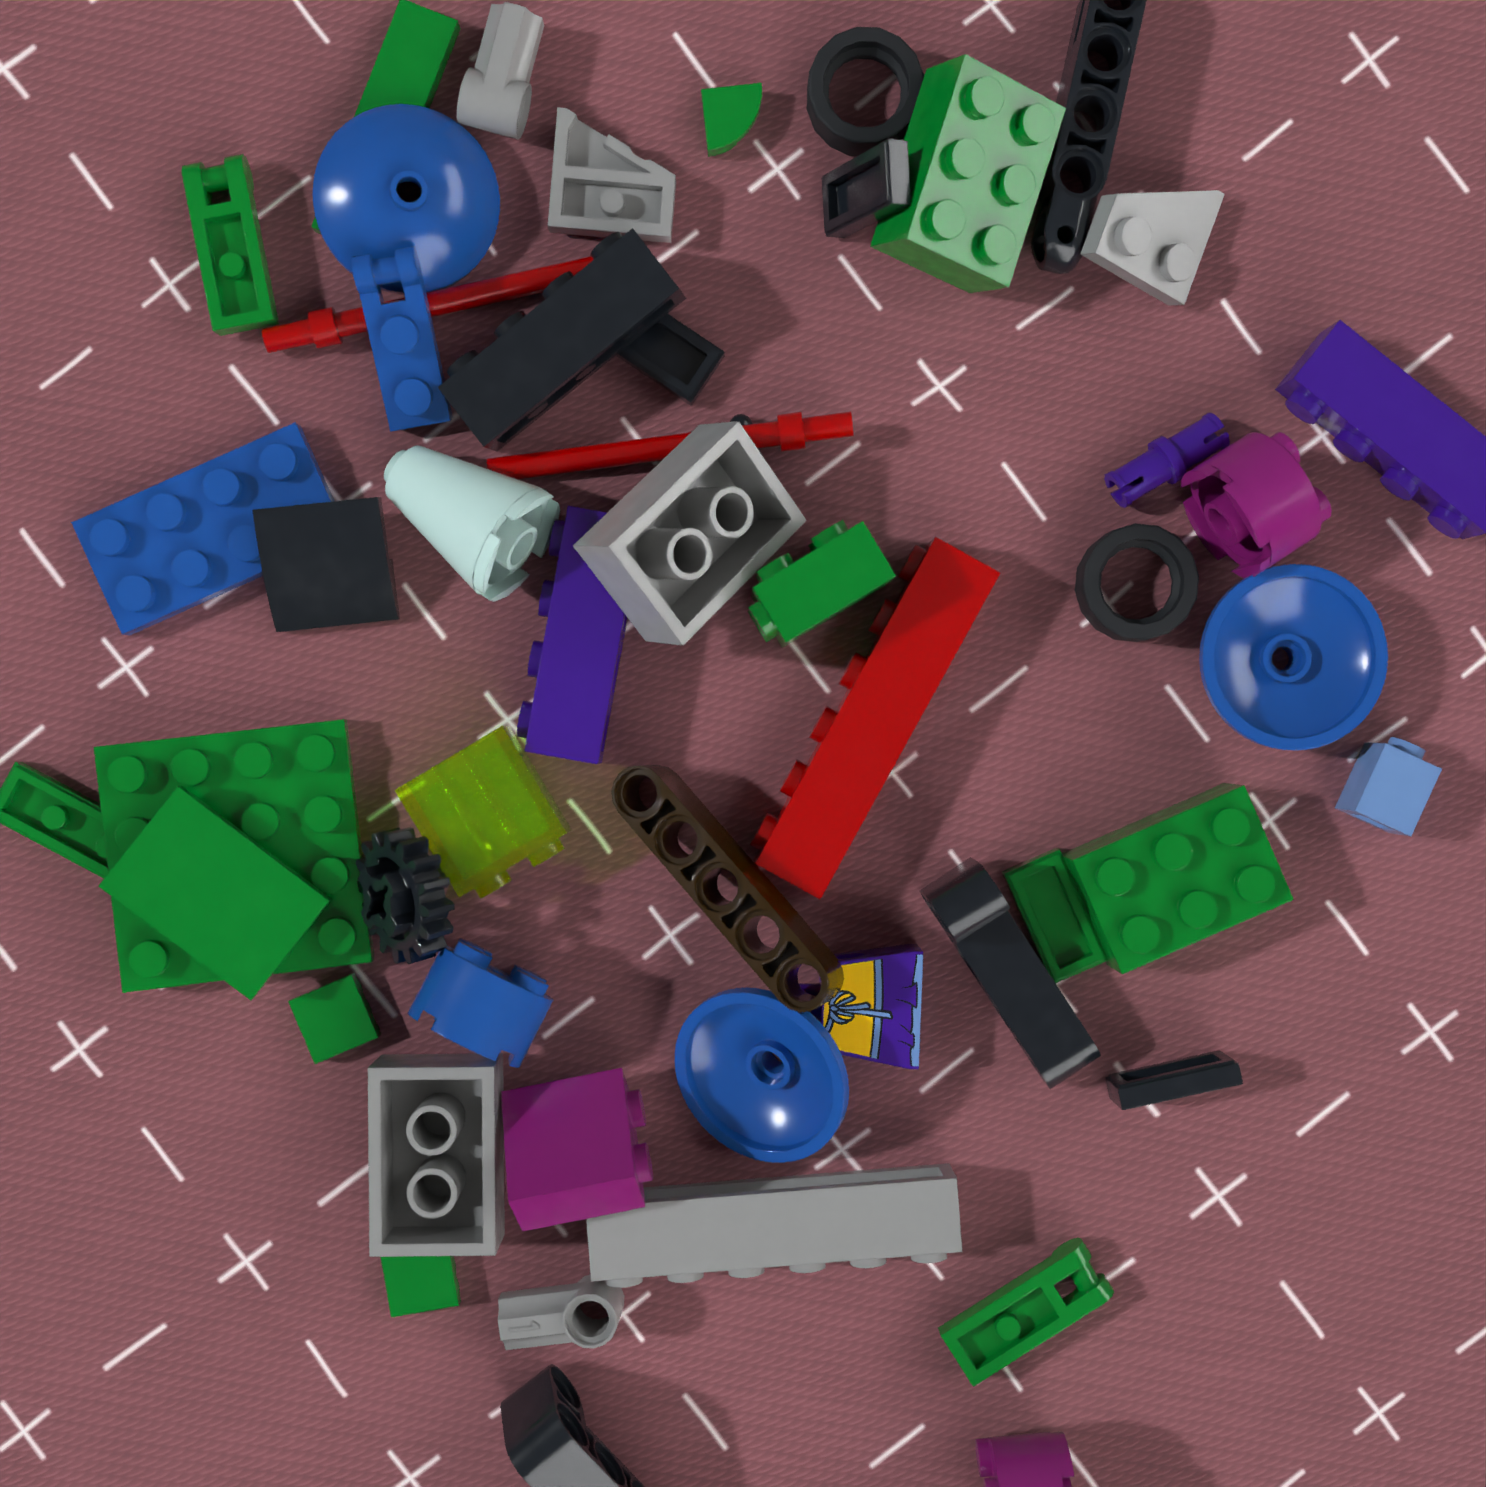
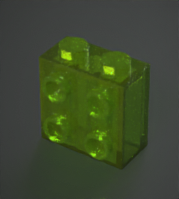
M510 726L497 728L395 789L396 794L420 834L428 838L429 849L432 854L439 853L442 858L440 867L446 877H449L451 885L459 898L474 889L479 898L482 899L509 883L512 879L506 869L526 857L534 868L565 849L559 838L572 830Z

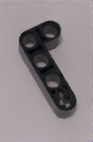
M971 857L919 891L1049 1089H1052L1101 1056L1092 1038L1008 912L1010 907L1001 891L978 861Z
M549 1365L501 1402L500 1408L507 1454L517 1472L531 1487H645L587 1427L581 1399L573 1384L557 1366Z

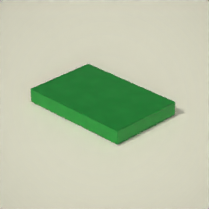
M178 786L98 885V887L249 1000L255 998L332 900L183 786Z

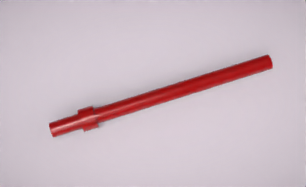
M591 256L426 292L431 317L543 293L544 289L557 277L569 271L576 275L592 262L593 258ZM404 297V298L395 299V300L386 301V302L402 300V299H405V297ZM334 307L308 312V319L263 328L262 337L267 352L272 353L315 343L318 349L342 344L343 337L367 332L368 330L362 307L336 312Z
M802 412L777 415L778 421L743 425V428L757 448L781 446V452L806 449L805 442L854 436L851 412L802 418ZM691 432L488 458L487 469L515 479H525L662 461Z

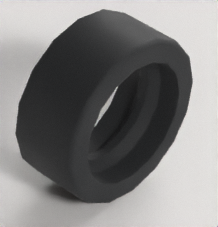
M855 27L832 37L818 51L808 76L807 112L814 131L829 147L848 156H859L887 139L904 140L924 78V73L916 53L901 37L880 27ZM855 59L874 60L888 66L896 75L901 87L900 103L896 112L885 123L875 127H856L843 121L833 111L829 100V84L834 73L844 63Z
M1135 523L1106 533L1087 548L1077 567L1075 594L1081 613L1094 629L1114 640L1140 642L1170 633L1187 618L1197 600L1199 573L1193 554L1178 536L1157 525ZM1131 547L1145 548L1159 555L1168 566L1172 579L1171 593L1164 607L1153 616L1141 620L1125 618L1115 613L1105 602L1100 587L1102 571L1108 560L1119 551Z

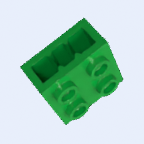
M841 520L811 539L812 543L808 545L811 552L794 562L789 553H786L756 572L758 576L755 578L759 584L752 588L751 593L755 603L748 607L749 610L747 612L765 642L776 637L783 648L881 589L896 577L863 521L849 529L844 520Z

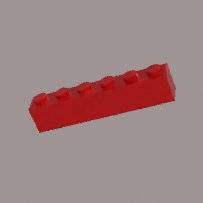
M937 537L928 543L926 549L918 545L913 547L898 574L899 578L907 582L896 603L887 598L882 603L868 631L877 635L866 657L857 652L852 657L839 681V685L848 689L837 710L826 706L809 736L810 739L818 742L807 764L798 759L795 761L780 788V792L789 796L777 818L769 813L765 815L750 843L751 846L759 850L754 859L756 865L821 900L1001 574L999 571Z

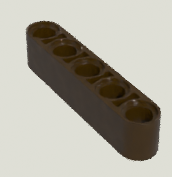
M637 765L621 771L614 780L611 791L612 801L618 813L776 998L788 1009L797 1012L812 1011L834 999L842 989L844 981L843 968L837 957L679 775L669 767L661 765ZM646 777L653 780L657 788V798L651 808L643 805L639 795L640 784ZM686 822L694 828L697 834L698 841L692 854H687L683 851L678 842L679 829ZM723 869L729 870L737 879L738 891L733 901L725 899L718 890L717 880ZM762 916L772 919L779 929L780 936L775 948L767 947L758 937L757 926ZM802 964L810 965L817 970L821 978V988L818 995L814 996L806 993L799 985L797 975Z

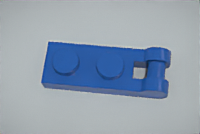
M415 246L395 249V256L374 259L371 253L353 256L351 258L353 277L362 303L390 432L451 421L453 416L450 403L438 389L445 382L420 261ZM401 281L405 299L384 303L380 285Z

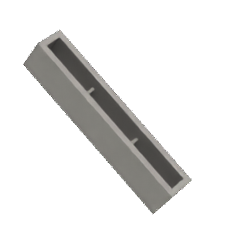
M950 1163L643 1187L646 1207L586 1219L591 1281L606 1280L607 1286L614 1288L635 1286L643 1282V1277L667 1276L670 1282L687 1283L702 1279L705 1272L728 1271V1275L735 1278H750L763 1274L765 1268L789 1266V1270L796 1273H812L823 1270L826 1267V1263L850 1261V1265L856 1268H874L886 1264V1258L911 1256V1260L917 1263H937L946 1260L947 1253L962 1252L957 1177Z

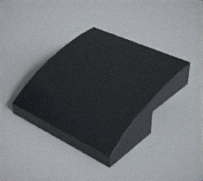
M381 497L252 510L262 573L276 632L400 619L393 560L389 559Z

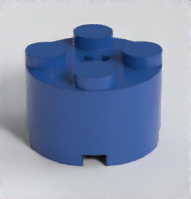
M459 938L455 948L447 946L438 952L408 1014L418 1021L424 1010L435 1017V1022L431 1028L432 1031L494 1061L497 1060L501 1050L509 1052V1066L520 1068L554 1000L545 994L549 987L546 984L547 980L518 965H514L511 973L508 974L490 965L493 958L491 957V952L470 941Z

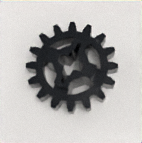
M398 827L371 834L372 840L363 842L361 845L365 857L356 859V866L360 871L357 885L359 892L363 894L364 898L361 915L368 927L369 935L378 934L380 936V951L383 954L392 952L393 960L397 964L407 961L409 965L436 957V952L442 951L447 947L444 935L453 933L454 929L451 922L447 919L449 911L455 910V905L445 896L444 889L451 882L440 865L442 858L439 853L434 855L428 854V838L426 836L416 838L414 828L400 829Z

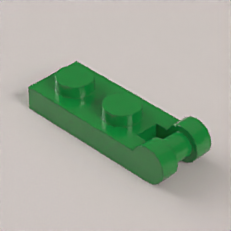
M240 154L225 157L224 164L205 168L202 162L183 165L182 179L213 332L223 336L279 325L253 194L254 182L246 156ZM229 190L231 201L212 205V193Z
M1073 1238L1061 1244L1053 1251L1050 1257L938 1327L942 1339L973 1387L1099 1308L1113 1296L1114 1289L1103 1273H1096L1089 1262L1092 1257L1091 1253L1081 1238ZM1070 1276L1076 1287L1072 1293L1062 1298L1054 1285Z

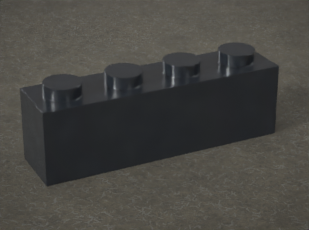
M633 228L623 236L620 232H615L603 239L590 254L593 258L592 262L576 275L569 271L557 277L544 289L542 295L545 300L527 315L524 311H519L508 317L494 332L498 339L479 354L476 350L465 353L447 369V374L450 378L441 384L438 389L483 447L496 452L499 451L614 358L623 348L630 345L686 299L679 287Z

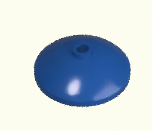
M410 104L385 105L367 110L353 117L335 132L328 141L317 163L313 181V207L319 231L330 252L352 275L351 258L353 256L371 253L374 259L395 256V249L415 246L426 292L445 289L466 277L480 263L496 234L500 214V194L496 174L487 154L469 131L458 122L426 107ZM408 181L416 184L421 192L420 198L414 202L403 201L398 196L396 190L401 183ZM401 281L380 285L383 291L404 295Z
M1303 564L1280 565L1267 568L1255 577L1251 575L1244 578L1228 590L1218 601L1206 622L1202 634L1199 653L1200 673L1205 692L1212 706L1224 722L1235 732L1256 744L1269 748L1293 751L1322 747L1344 737L1355 729L1370 713L1381 694L1388 666L1387 640L1382 622L1368 598L1350 581L1321 567ZM1279 647L1288 654V664L1282 670L1277 669L1272 663V654Z
M749 987L734 988L719 992L706 999L688 1016L681 1027L675 1047V1071L682 1096L702 1127L729 1149L759 1161L772 1163L792 1162L804 1159L820 1150L839 1129L844 1120L849 1101V1081L842 1054L830 1033L809 1011L797 1012L788 1009L769 990ZM772 1053L776 1054L782 1062L778 1061Z

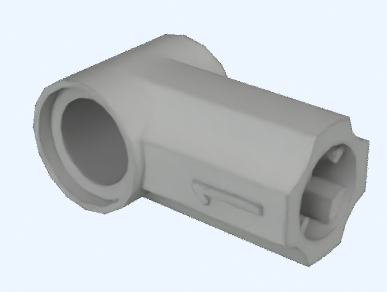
M509 2L491 4L475 68L470 67L467 69L460 87L457 103V122L459 124L517 140L521 138L530 110L532 88L529 82L544 29L542 17L517 4Z
M590 1274L573 1284L502 1292L498 1298L500 1340L503 1341L505 1350L571 1342L582 1348L594 1349L603 1346L612 1339L624 1308L625 1296L622 1288L609 1287L606 1284V1280L591 1281ZM586 1301H595L607 1310L608 1316L602 1319H592L583 1313L580 1304Z

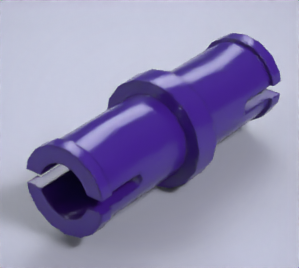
M1209 412L1202 419L1167 439L1164 436H1160L1148 443L1147 452L1115 471L1105 474L1104 479L1107 488H1111L1114 485L1119 488L1110 493L1118 505L1126 508L1133 501L1161 484L1168 482L1173 485L1182 480L1188 468L1218 450H1223L1229 446L1228 432H1224L1219 436L1214 433L1225 427L1215 414Z

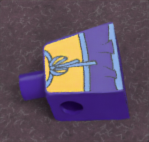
M904 944L834 954L843 968L844 981L842 989L834 999L809 1012L830 1033L842 1055L906 1069H919L923 975L922 949L917 944ZM819 977V984L799 983V985L806 993L815 996L820 992L821 978Z

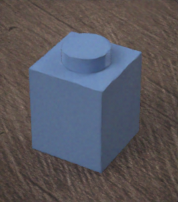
M1390 737L1388 743H1364L1335 809L1388 833L1411 837L1442 769L1422 760L1426 751L1405 740Z

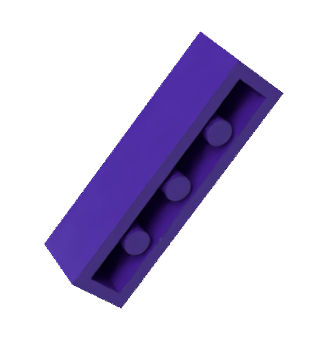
M1339 320L1320 332L1275 389L1287 399L1285 405L1288 410L1308 424H1319L1335 438L1332 442L1343 455L1356 462L1365 461L1382 475L1380 478L1381 484L1393 495L1407 501L1414 500L1430 513L1427 519L1439 532L1455 539L1460 537L1462 540L1486 534V436L1343 321Z
M567 506L565 521L558 519L554 521L549 555L558 557L554 581L544 580L538 609L539 616L548 617L543 642L533 641L528 663V676L537 678L533 702L523 701L517 725V737L526 738L525 752L592 764L602 763L628 618L573 545L607 514L606 512Z

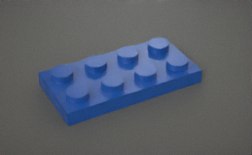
M295 422L71 523L122 635L130 636L263 576L252 510L333 502L334 498L301 426Z

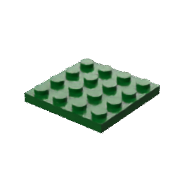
M346 719L94 747L108 873L178 786H183L332 899L273 974L373 962L372 936L369 935L368 927L361 915L364 898L363 894L359 892L357 884L360 871L356 866V859L363 858ZM111 896L122 993L223 981V979Z

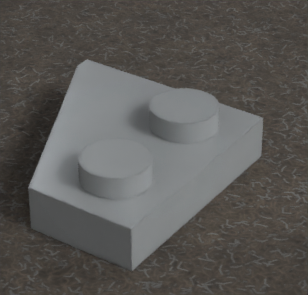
M557 107L548 214L549 232L607 237L615 232H620L623 236L633 228L642 241L671 243L676 175L652 160H643L631 151L628 145L610 134L606 137L578 120L577 114L569 109Z
M1219 190L1103 195L1099 201L1080 255L1168 306L1185 305L1225 194Z

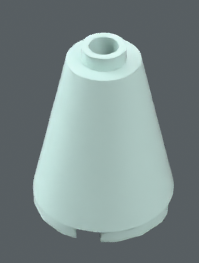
M420 445L413 446L407 451L401 450L390 459L384 471L386 496L478 595H482L493 602L507 597L530 575L522 570L521 567L531 552L542 558L550 544L554 521L559 519V503L552 499L554 496L548 493L546 489Z

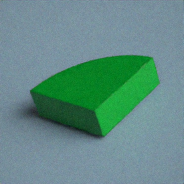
M762 83L701 89L708 157L731 150L750 131L760 113Z

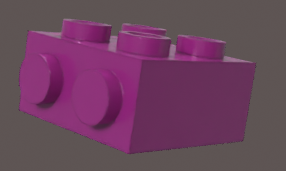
M622 1068L501 1091L508 1202L522 1232L646 1207L643 1182L653 1181V1170L647 1143L638 1144L636 1130L638 1127L646 1126L644 1103L640 1089L629 1090Z

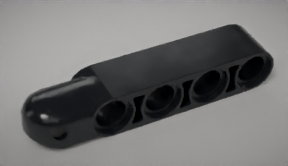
M1080 0L1077 5L1056 103L1065 107L1066 111L1039 192L1040 204L1031 240L1033 257L1040 270L1055 274H1066L1075 269L1082 258L1080 254L1092 223L1097 196L1102 191L1107 180L1147 0H1120L1123 10H1114L1108 7L1103 0ZM1087 52H1097L1103 55L1109 64V71H1100L1094 68L1088 59ZM1074 111L1088 113L1095 121L1096 132H1087L1081 129L1074 119ZM1069 170L1076 173L1082 181L1083 193H1073L1067 190L1062 184L1060 171Z

